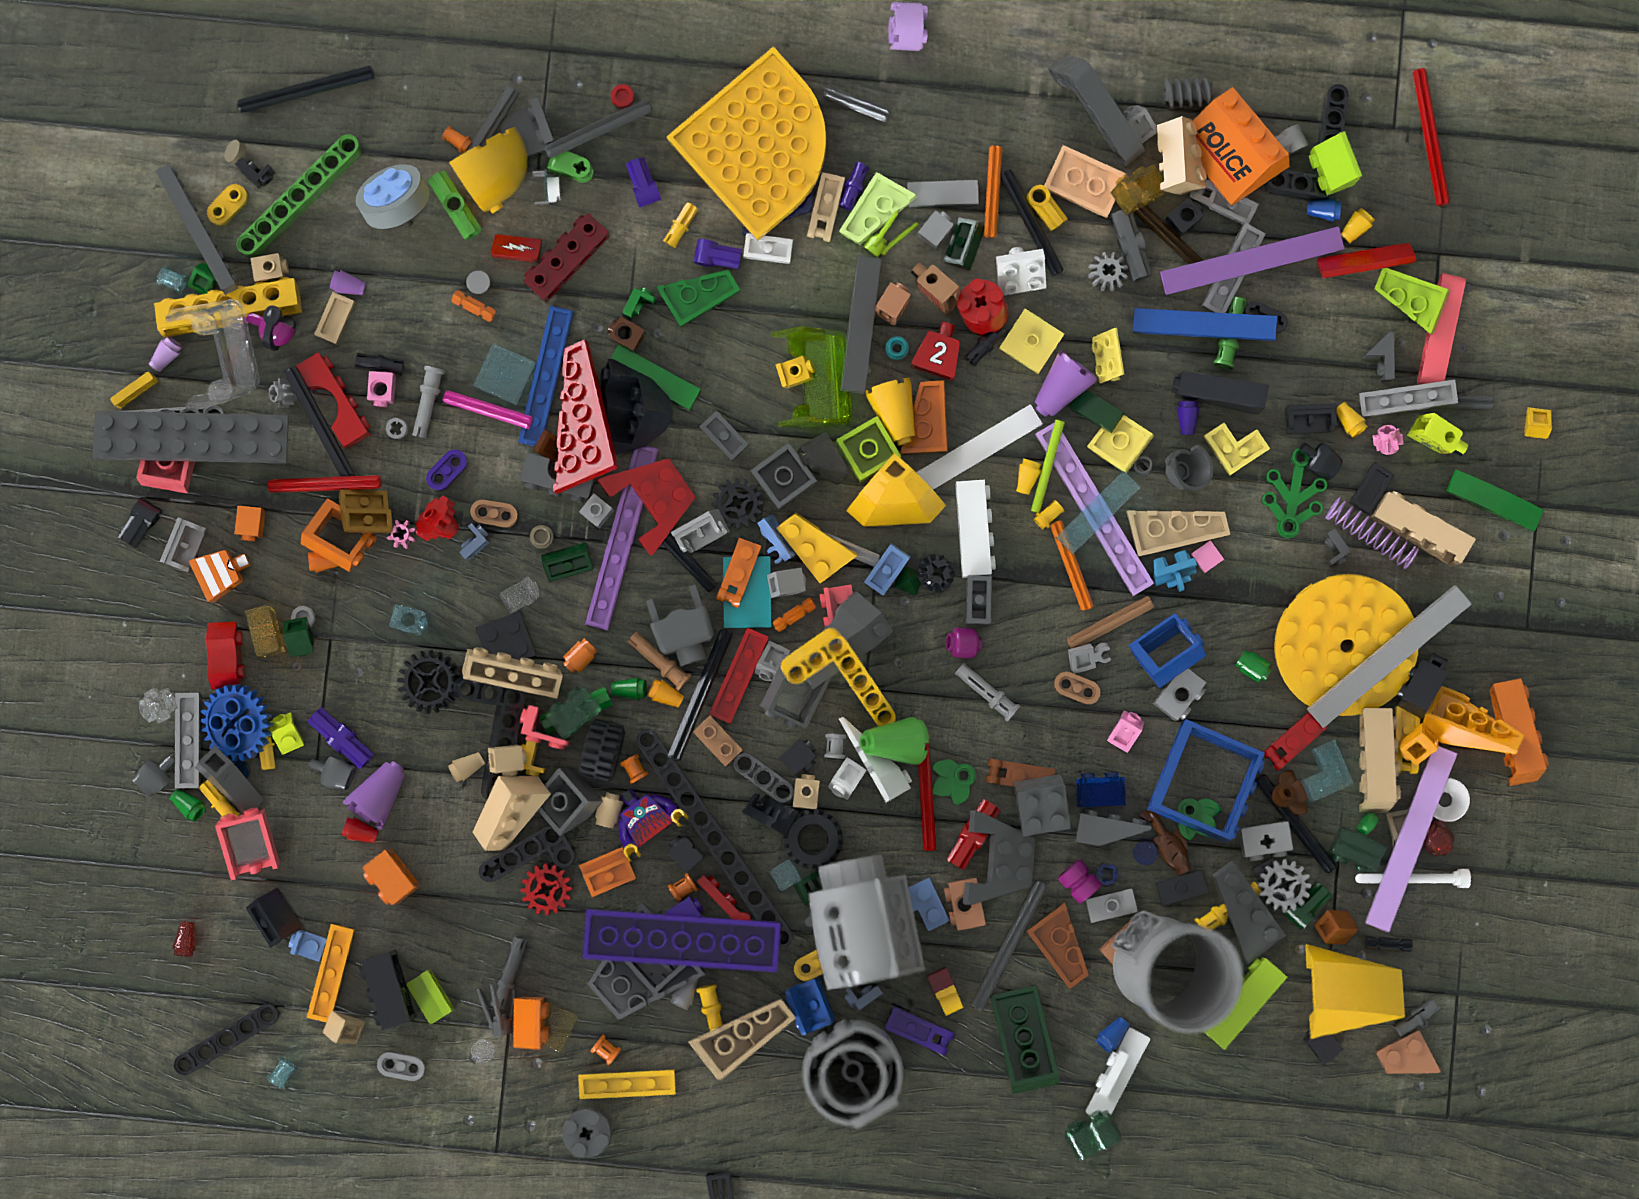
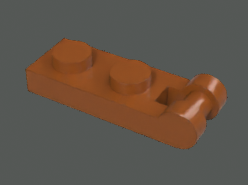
M989 759L988 766H990V772L986 776V782L1014 787V782L1052 776L1055 773V769ZM1000 768L1006 769L1005 778L998 777Z

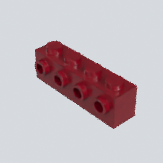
M589 213L585 217L583 215L578 217L573 223L574 228L569 233L565 232L557 240L558 245L553 250L548 249L540 258L542 260L537 267L532 266L525 273L524 276L526 278L523 280L525 285L544 303H547L610 237L609 232Z

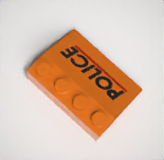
M1233 87L1214 99L1193 120L1197 128V144L1202 151V156L1200 157L1202 167L1205 169L1209 180L1231 206L1289 167V153Z

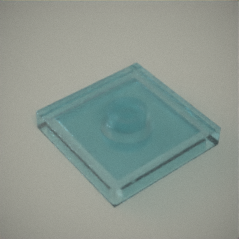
M493 343L473 386L517 406L536 362Z

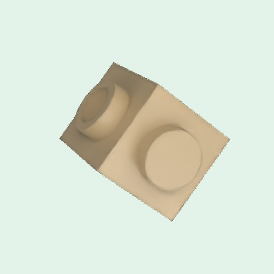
M279 253L251 258L253 276L256 283L261 281L267 283L274 282L279 278L286 277V273H289L287 260L283 259Z
M510 745L488 748L490 772H502V776L517 775V771L524 770L523 764H526V752L522 750V746Z
M801 774V779L796 778L793 807L817 809L820 781L815 780V775Z

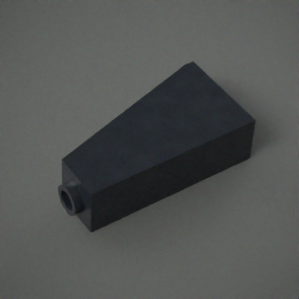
M1182 371L1179 377L1175 376L1172 390L1176 391L1175 398L1198 401L1199 403L1258 415L1265 409L1269 385Z

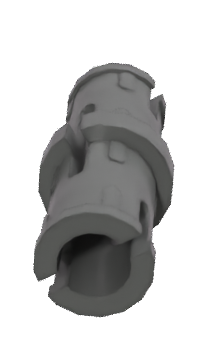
M1431 998L1418 1009L1410 1010L1409 1015L1392 1026L1399 1037L1403 1038L1404 1035L1416 1027H1422L1424 1025L1423 1022L1441 1010Z

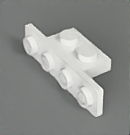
M1128 1028L1116 1053H1111L1107 1061L1109 1066L1105 1074L1101 1073L1095 1084L1097 1089L1086 1108L1087 1114L1104 1123L1108 1122L1150 1041L1149 1037L1132 1028Z

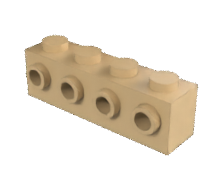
M475 647L474 650L467 649L462 669L464 679L556 699L563 677L561 670L555 664H535V661L529 658L512 659L511 655L498 652L497 655L489 654L486 649Z

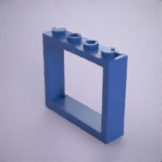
M1185 719L1180 724L1147 810L1227 843L1231 838L1235 839L1240 826L1237 825L1239 817H1244L1247 811L1248 804L1245 802L1248 795L1252 796L1256 788L1257 782H1254L1256 774H1260L1264 768L1265 761L1262 759L1265 753ZM1189 735L1251 760L1223 831L1162 806Z

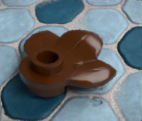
M1293 770L1284 771L1279 775L1278 785L1272 792L1273 802L1279 807H1288L1296 815L1308 813L1304 802L1312 796V788L1307 782L1297 781Z

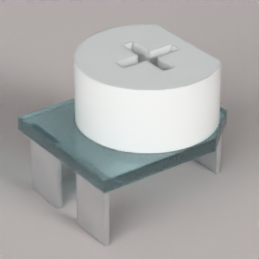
M546 169L544 171H533L534 177H544L546 202H534L535 205L549 204V202L561 200L559 177H548Z

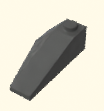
M854 592L838 606L834 612L836 615L832 622L824 629H837L858 658L875 648L893 632L883 614L858 592ZM838 638L833 639L829 646L836 644ZM818 652L813 653L809 659L816 658ZM850 657L844 658L842 664L847 663ZM832 661L806 680L811 688H815L840 670Z

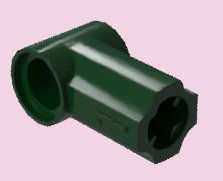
M1318 881L1306 891L1310 894L1309 897H1302L1304 901L1302 906L1296 903L1295 911L1289 906L1286 912H1283L1300 930L1314 919L1315 913L1332 897L1330 892Z

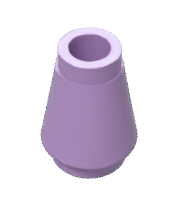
M166 336L165 339H161L149 365L158 372H161L162 369L181 354L182 346L173 338Z

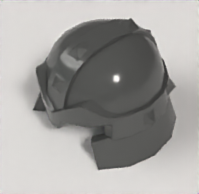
M1196 445L1192 447L1191 452L1186 449H1179L1165 458L1166 476L1172 485L1180 490H1200L1210 483L1213 476V463L1210 455L1201 446Z

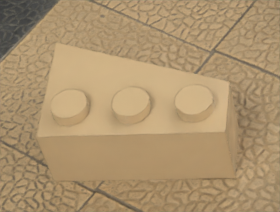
M1181 116L1157 125L1158 151L1163 152V163L1159 164V170L1161 172L1164 171V182L1160 183V190L1182 196L1206 188L1205 180L1207 175L1202 167L1200 159L1202 151L1197 144V128L1192 119Z
M498 776L473 830V834L484 850H505L551 795L538 776Z

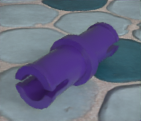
M855 162L851 177L845 183L846 189L839 207H843L847 211L853 210L858 194L863 191L864 187L862 184L869 171V166H865L866 164L861 162Z

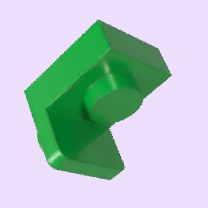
M643 287L640 290L634 288L622 312L623 317L631 321L634 315L638 317L643 307L641 300L655 305L656 298L653 297L654 293Z

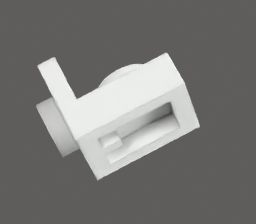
M847 757L828 788L836 796L848 800L867 770Z

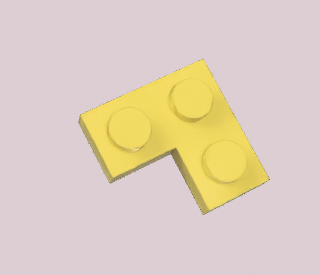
M1222 423L1203 436L1229 475L1270 449L1257 429L1238 442L1225 423Z

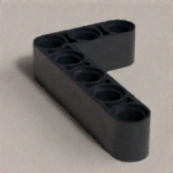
M1335 84L1331 86L1324 96L1317 145L1324 142L1326 138H1332L1344 132L1349 91L1344 85ZM1331 93H1338L1342 101H1334ZM1328 116H1335L1338 119V124H1331L1328 121ZM1316 168L1313 170V174L1284 170L1275 176L1281 179L1282 186H1274L1271 180L1264 184L1266 191L1273 195L1306 200L1328 199L1332 195L1323 194L1318 190V177L1320 176ZM1296 180L1302 181L1305 184V189H1297L1294 182Z
M464 678L457 679L453 685V693L457 698L496 705L489 748L498 747V743L502 738L507 740V746L516 745L525 701L524 692ZM467 682L470 685V692L467 695H463L461 687ZM490 686L493 689V696L487 700L484 696V691ZM510 691H514L516 694V700L512 704L507 700V695ZM509 714L512 722L508 727H505L503 725V718ZM487 753L481 785V794L486 800L489 798L490 788L495 785L498 776H502V772L499 774L490 772L489 753Z

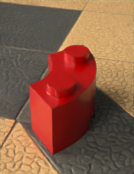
M236 621L208 623L205 641L208 655L207 675L211 690H216L226 685L241 684V679L245 678V666L241 664L240 647L244 642L243 632L238 631Z

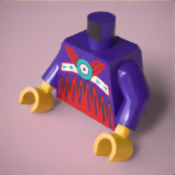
M629 789L620 796L628 808L620 813L621 818L618 821L619 838L624 848V855L628 861H631L630 855L633 852H636L638 857H640L641 853L637 848H640L673 822L679 827L682 826L679 823V818L684 816L688 819L689 816L679 809L671 799L658 794H652L651 796L646 794L639 799L633 789Z

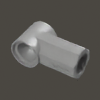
M1299 124L1283 130L1279 133L1280 135L1275 137L1289 155L1309 146Z

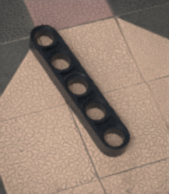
M272 1003L256 1008L177 1056L174 1060V1070L180 1075L193 1073L274 1024L279 1018V1009ZM264 1008H271L274 1011V1018L271 1021H265L262 1018ZM244 1020H249L253 1023L254 1028L250 1034L244 1033L241 1029V1024ZM225 1032L230 1033L233 1037V1042L230 1046H225L220 1041L221 1035ZM203 1045H208L212 1048V1055L208 1059L200 1055V1048ZM183 1057L191 1060L192 1066L188 1071L182 1070L179 1066V1062Z

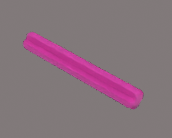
M449 390L445 392L443 401L447 404L529 429L533 422V418L529 415Z

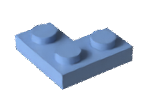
M930 878L908 887L913 912L919 911L928 931L950 921Z

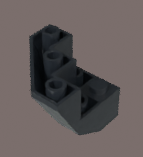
M608 358L606 366L601 369L600 391L615 455L643 448L666 431L673 411L669 396L652 378L614 359Z

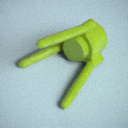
M896 210L879 234L875 233L874 236L871 235L864 241L866 243L863 245V248L877 258L880 254L885 256L889 249L915 229L918 223H913L885 246L887 240L883 236L899 214Z

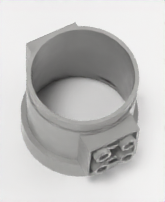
M1142 910L1131 919V924L1115 937V942L1111 947L1115 950L1113 972L1118 988L1129 1001L1145 1009L1159 1023L1184 1033L1206 1032L1223 1021L1236 1005L1242 988V966L1236 950L1222 935L1200 925L1184 924L1175 919L1155 916ZM1187 933L1192 940L1196 954L1193 977L1186 989L1175 999L1167 1003L1153 1005L1149 993V975L1152 964L1158 953L1168 942Z

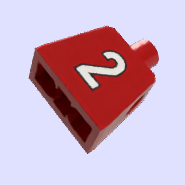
M942 322L938 333L928 331L912 360L911 368L953 381L960 345L959 340L951 338L955 325Z

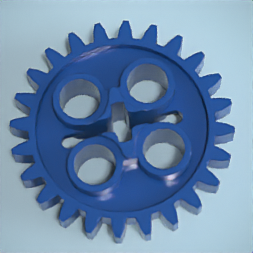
M241 684L226 685L216 689V693L210 694L211 700L204 702L208 709L201 710L206 715V718L200 719V722L206 724V727L202 728L201 732H207L208 734L204 741L211 740L212 743L209 748L212 749L216 746L228 759L232 758L233 762L245 761L256 757L257 753L264 751L262 746L269 744L265 737L272 736V733L267 729L273 726V723L268 722V718L273 715L265 711L268 709L269 704H261L264 697L256 698L257 690L249 692V686L241 687Z

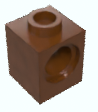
M621 316L618 321L613 320L608 329L611 341L636 353L646 335L645 329ZM628 328L632 331V335L628 339H621L619 337L622 329Z

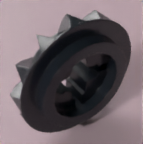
M933 554L925 557L918 567V578L921 584L933 592H941L949 588L954 581L955 573L951 565L952 562L948 561L944 555ZM933 567L935 569L943 568L940 573L941 578L939 576L930 578L934 572Z

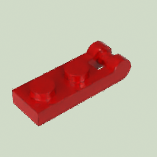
M1308 712L1263 751L1265 753L1264 757L1266 759L1269 758L1274 763L1273 767L1279 771L1328 727L1325 726L1323 728L1312 714ZM1281 748L1286 754L1280 757L1276 752L1277 749Z
M704 874L697 881L732 919L751 920L749 913L738 910L735 906L737 901L728 892L724 895L718 889L721 884L712 875L707 877Z

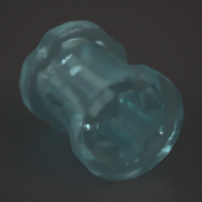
M163 266L157 277V285H165L180 294L185 288L188 275L185 273L178 274L169 270L168 266Z
M279 1057L278 1065L266 1078L275 1086L284 1089L286 1087L285 1082L291 1073L296 1072L298 1068L289 1060Z

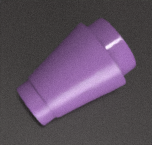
M342 270L340 272L334 271L329 289L335 290V293L363 295L366 282Z

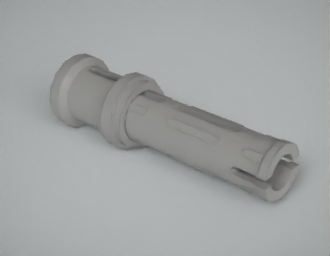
M430 366L424 367L426 373L423 385H420L419 388L422 395L412 436L424 439L427 438L435 397L441 391L439 389L441 377L445 374V370Z
M965 663L955 672V675L960 677L989 702L988 705L991 709L994 708L1003 715L1006 722L1020 708L1019 704L1015 705L1005 696V692H998Z

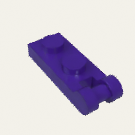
M895 1006L885 1026L886 1030L945 1056L948 1052V1043L955 1036L954 1032ZM935 1033L941 1035L938 1044L932 1042Z

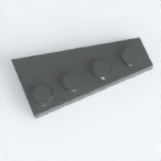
M1230 861L1214 873L1213 878L1222 902L1225 904L1230 923L1233 925L1244 960L1247 964H1250L1286 935L1236 864Z

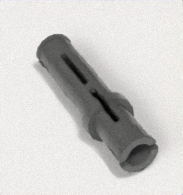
M513 936L500 978L495 983L497 984L496 993L499 1008L505 1010L511 989L513 990L515 987L513 984L528 943L527 940Z

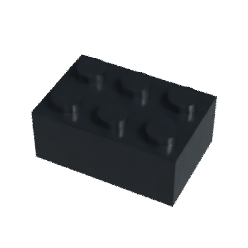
M396 949L361 960L362 965L359 966L363 980L367 979L369 989H366L369 1002H373L376 1012H373L376 1025L381 1026V1029L385 1030L417 1018Z

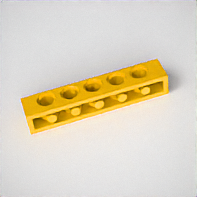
M283 277L269 283L261 281L252 286H237L238 289L227 295L220 290H211L208 294H189L180 299L166 298L161 302L154 303L157 330L165 338L166 336L170 337L248 323L246 322V317L249 313L263 317L266 308L270 305L280 308L282 316L302 313L299 286L294 278ZM279 294L276 300H270L273 295ZM250 299H256V301L253 304L247 305V302ZM227 303H233L230 308L224 309ZM209 307L207 312L200 313L203 308ZM186 311L184 316L177 317L180 312Z

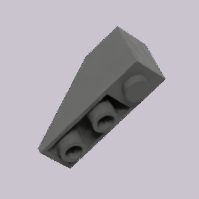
M216 746L197 763L195 768L243 814L245 810L258 807L264 801L262 796L233 762Z
M1085 809L1084 814H1078L1074 841L1101 846L1149 831L1151 826H1146L1145 820L1132 818L1130 823L1122 821L1123 816L1109 814L1108 818L1099 817V812Z

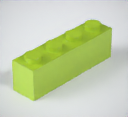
M1261 957L1260 960L1256 958L1249 965L1248 969L1250 971L1243 977L1239 998L1229 1015L1218 1025L1204 1032L1224 1050L1287 979V976L1265 957Z

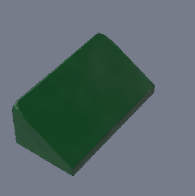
M959 217L943 261L966 270H971L984 234V225L978 221Z
M586 542L541 555L548 582L594 570Z

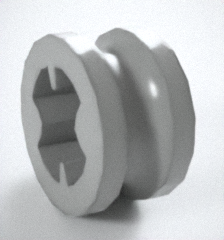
M393 418L387 422L386 432L391 438L402 439L407 435L409 426L405 420ZM395 422L398 425L401 423L403 426L400 429L402 433L399 435L396 432L395 434L392 433Z

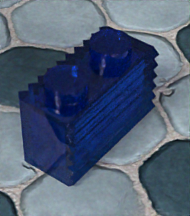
M1119 772L1104 773L1105 777L1095 778V773H1082L1081 778L1075 779L1076 807L1126 805L1125 777H1119Z

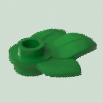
M950 759L936 762L932 767L940 777L934 783L933 794L938 796L951 795L955 805L966 801L970 795V785L976 779L974 768L969 764L958 765ZM961 771L968 773L966 780L960 779L959 774Z
M1186 798L1180 801L1177 806L1178 813L1213 828H1216L1213 817L1222 811L1219 804L1207 798L1199 801ZM1188 805L1193 807V813L1190 815L1185 812V808ZM1179 823V831L1188 841L1193 839L1196 832L1200 835L1208 836Z

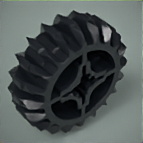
M429 650L428 657H426L424 651H420L421 659H418L413 654L411 655L413 664L409 661L404 662L408 670H399L401 674H405V679L398 678L397 682L405 683V686L399 687L398 691L407 692V694L402 696V700L406 701L411 698V701L408 703L410 708L417 703V712H421L425 706L426 714L431 713V707L434 708L435 713H440V704L444 709H448L447 700L451 703L456 702L451 695L455 678L460 677L461 672L453 673V670L458 665L456 663L448 665L452 659L450 656L442 660L443 652L439 651L435 658L434 650ZM429 662L439 664L430 673H425L418 668L422 664ZM444 670L448 676L447 690L440 684V677ZM413 674L420 681L416 694L413 692L411 685ZM421 675L428 678L434 676L432 681L436 687L428 686L426 688L427 682ZM429 691H435L441 695L435 701L425 702L421 700L423 695H426Z

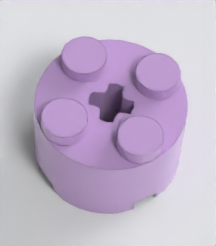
M892 2L890 10L895 11L894 16L889 17V43H892L890 50L920 51L923 48V43H927V29H923L924 20H927L928 15L927 6H922V3Z

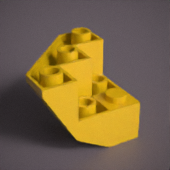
M894 453L859 493L846 512L863 527L931 523L944 509L946 504L910 466Z

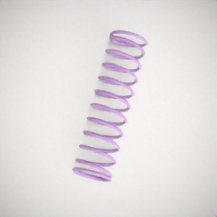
M1341 497L1337 498V500L1333 503L1328 513L1326 514L1327 520L1333 518L1337 514L1334 521L1335 525L1339 524L1344 520L1342 528L1343 530H1345L1353 523L1350 530V535L1355 534L1360 529L1358 534V540L1363 539L1368 534L1366 538V545L1371 544L1375 540L1373 546L1374 550L1379 549L1383 545L1381 550L1382 555L1387 554L1391 550L1389 554V560H1393L1398 556L1397 565H1401L1405 562L1403 569H1406L1411 564V562L1414 560L1419 551V548H1416V546H1414L1410 553L1399 563L1400 557L1404 549L1406 548L1408 541H1406V543L1397 552V554L1391 558L1392 553L1398 541L1401 538L1400 536L1395 540V542L1390 546V548L1383 553L1385 546L1389 538L1391 537L1393 531H1391L1388 534V536L1383 540V542L1378 547H1376V544L1383 530L1385 529V526H1383L1380 529V531L1376 534V536L1370 542H1368L1369 537L1377 524V521H1375L1373 525L1368 529V531L1362 537H1360L1362 530L1369 519V516H1367L1366 519L1361 523V525L1352 533L1353 528L1362 511H1359L1358 514L1354 517V519L1345 527L1346 521L1349 515L1351 514L1354 506H1351L1347 513L1337 522V519L1346 503V501H1344L1339 506V508L1333 513V511L1335 510V508L1341 500Z

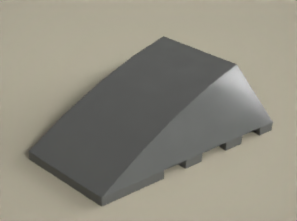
M643 902L636 911V913L657 914ZM603 960L587 984L620 1020L668 993L702 977L706 973L702 967Z

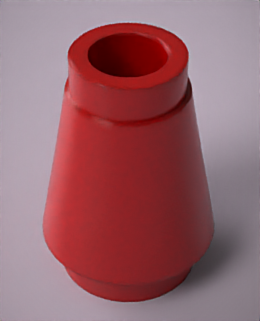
M347 817L341 835L347 837L346 839L374 843L378 829L355 817L353 819Z

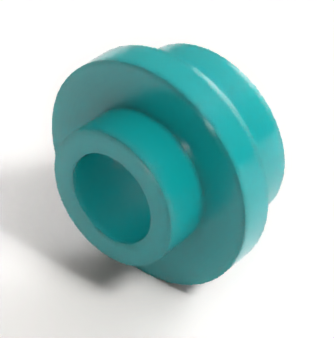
M896 336L887 341L885 351L889 358L901 360L908 354L909 345L904 338ZM894 345H900L902 350L896 353L892 348Z

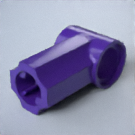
M645 157L636 158L626 163L639 208L660 201L661 197L655 180H652Z
M698 239L693 263L705 267L720 266L739 270L742 249L718 245L717 242L712 240Z

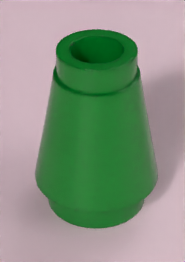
M636 677L612 682L611 694L612 696L640 701L641 698H646L647 695L646 679Z
M180 789L175 790L170 796V801L173 802L187 820H192L193 822L199 820L206 810L203 801Z

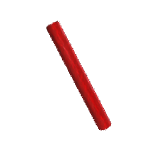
M379 475L271 479L268 481V490L271 493L378 489L382 486V479Z
M925 743L924 751H928L927 756L923 762L918 764L924 851L936 850L930 747L929 743Z

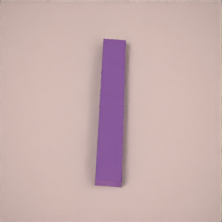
M1338 226L1161 271L1160 275L1165 294L1168 295L1344 250V245Z
M650 446L635 449L628 470L656 462L659 449ZM630 484L622 490L585 625L606 631L610 627L644 505Z

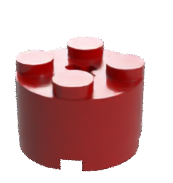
M974 279L961 291L958 297L957 307L966 327L973 333L979 335H986V333L992 331L994 333L1000 330L1007 322L1009 316L1008 304L997 284L988 280Z

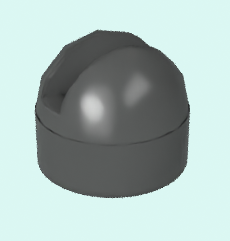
M1147 456L1138 457L1134 463L1135 472L1140 476H1148L1153 470L1152 460ZM1141 463L1147 469L1146 471L1139 466Z

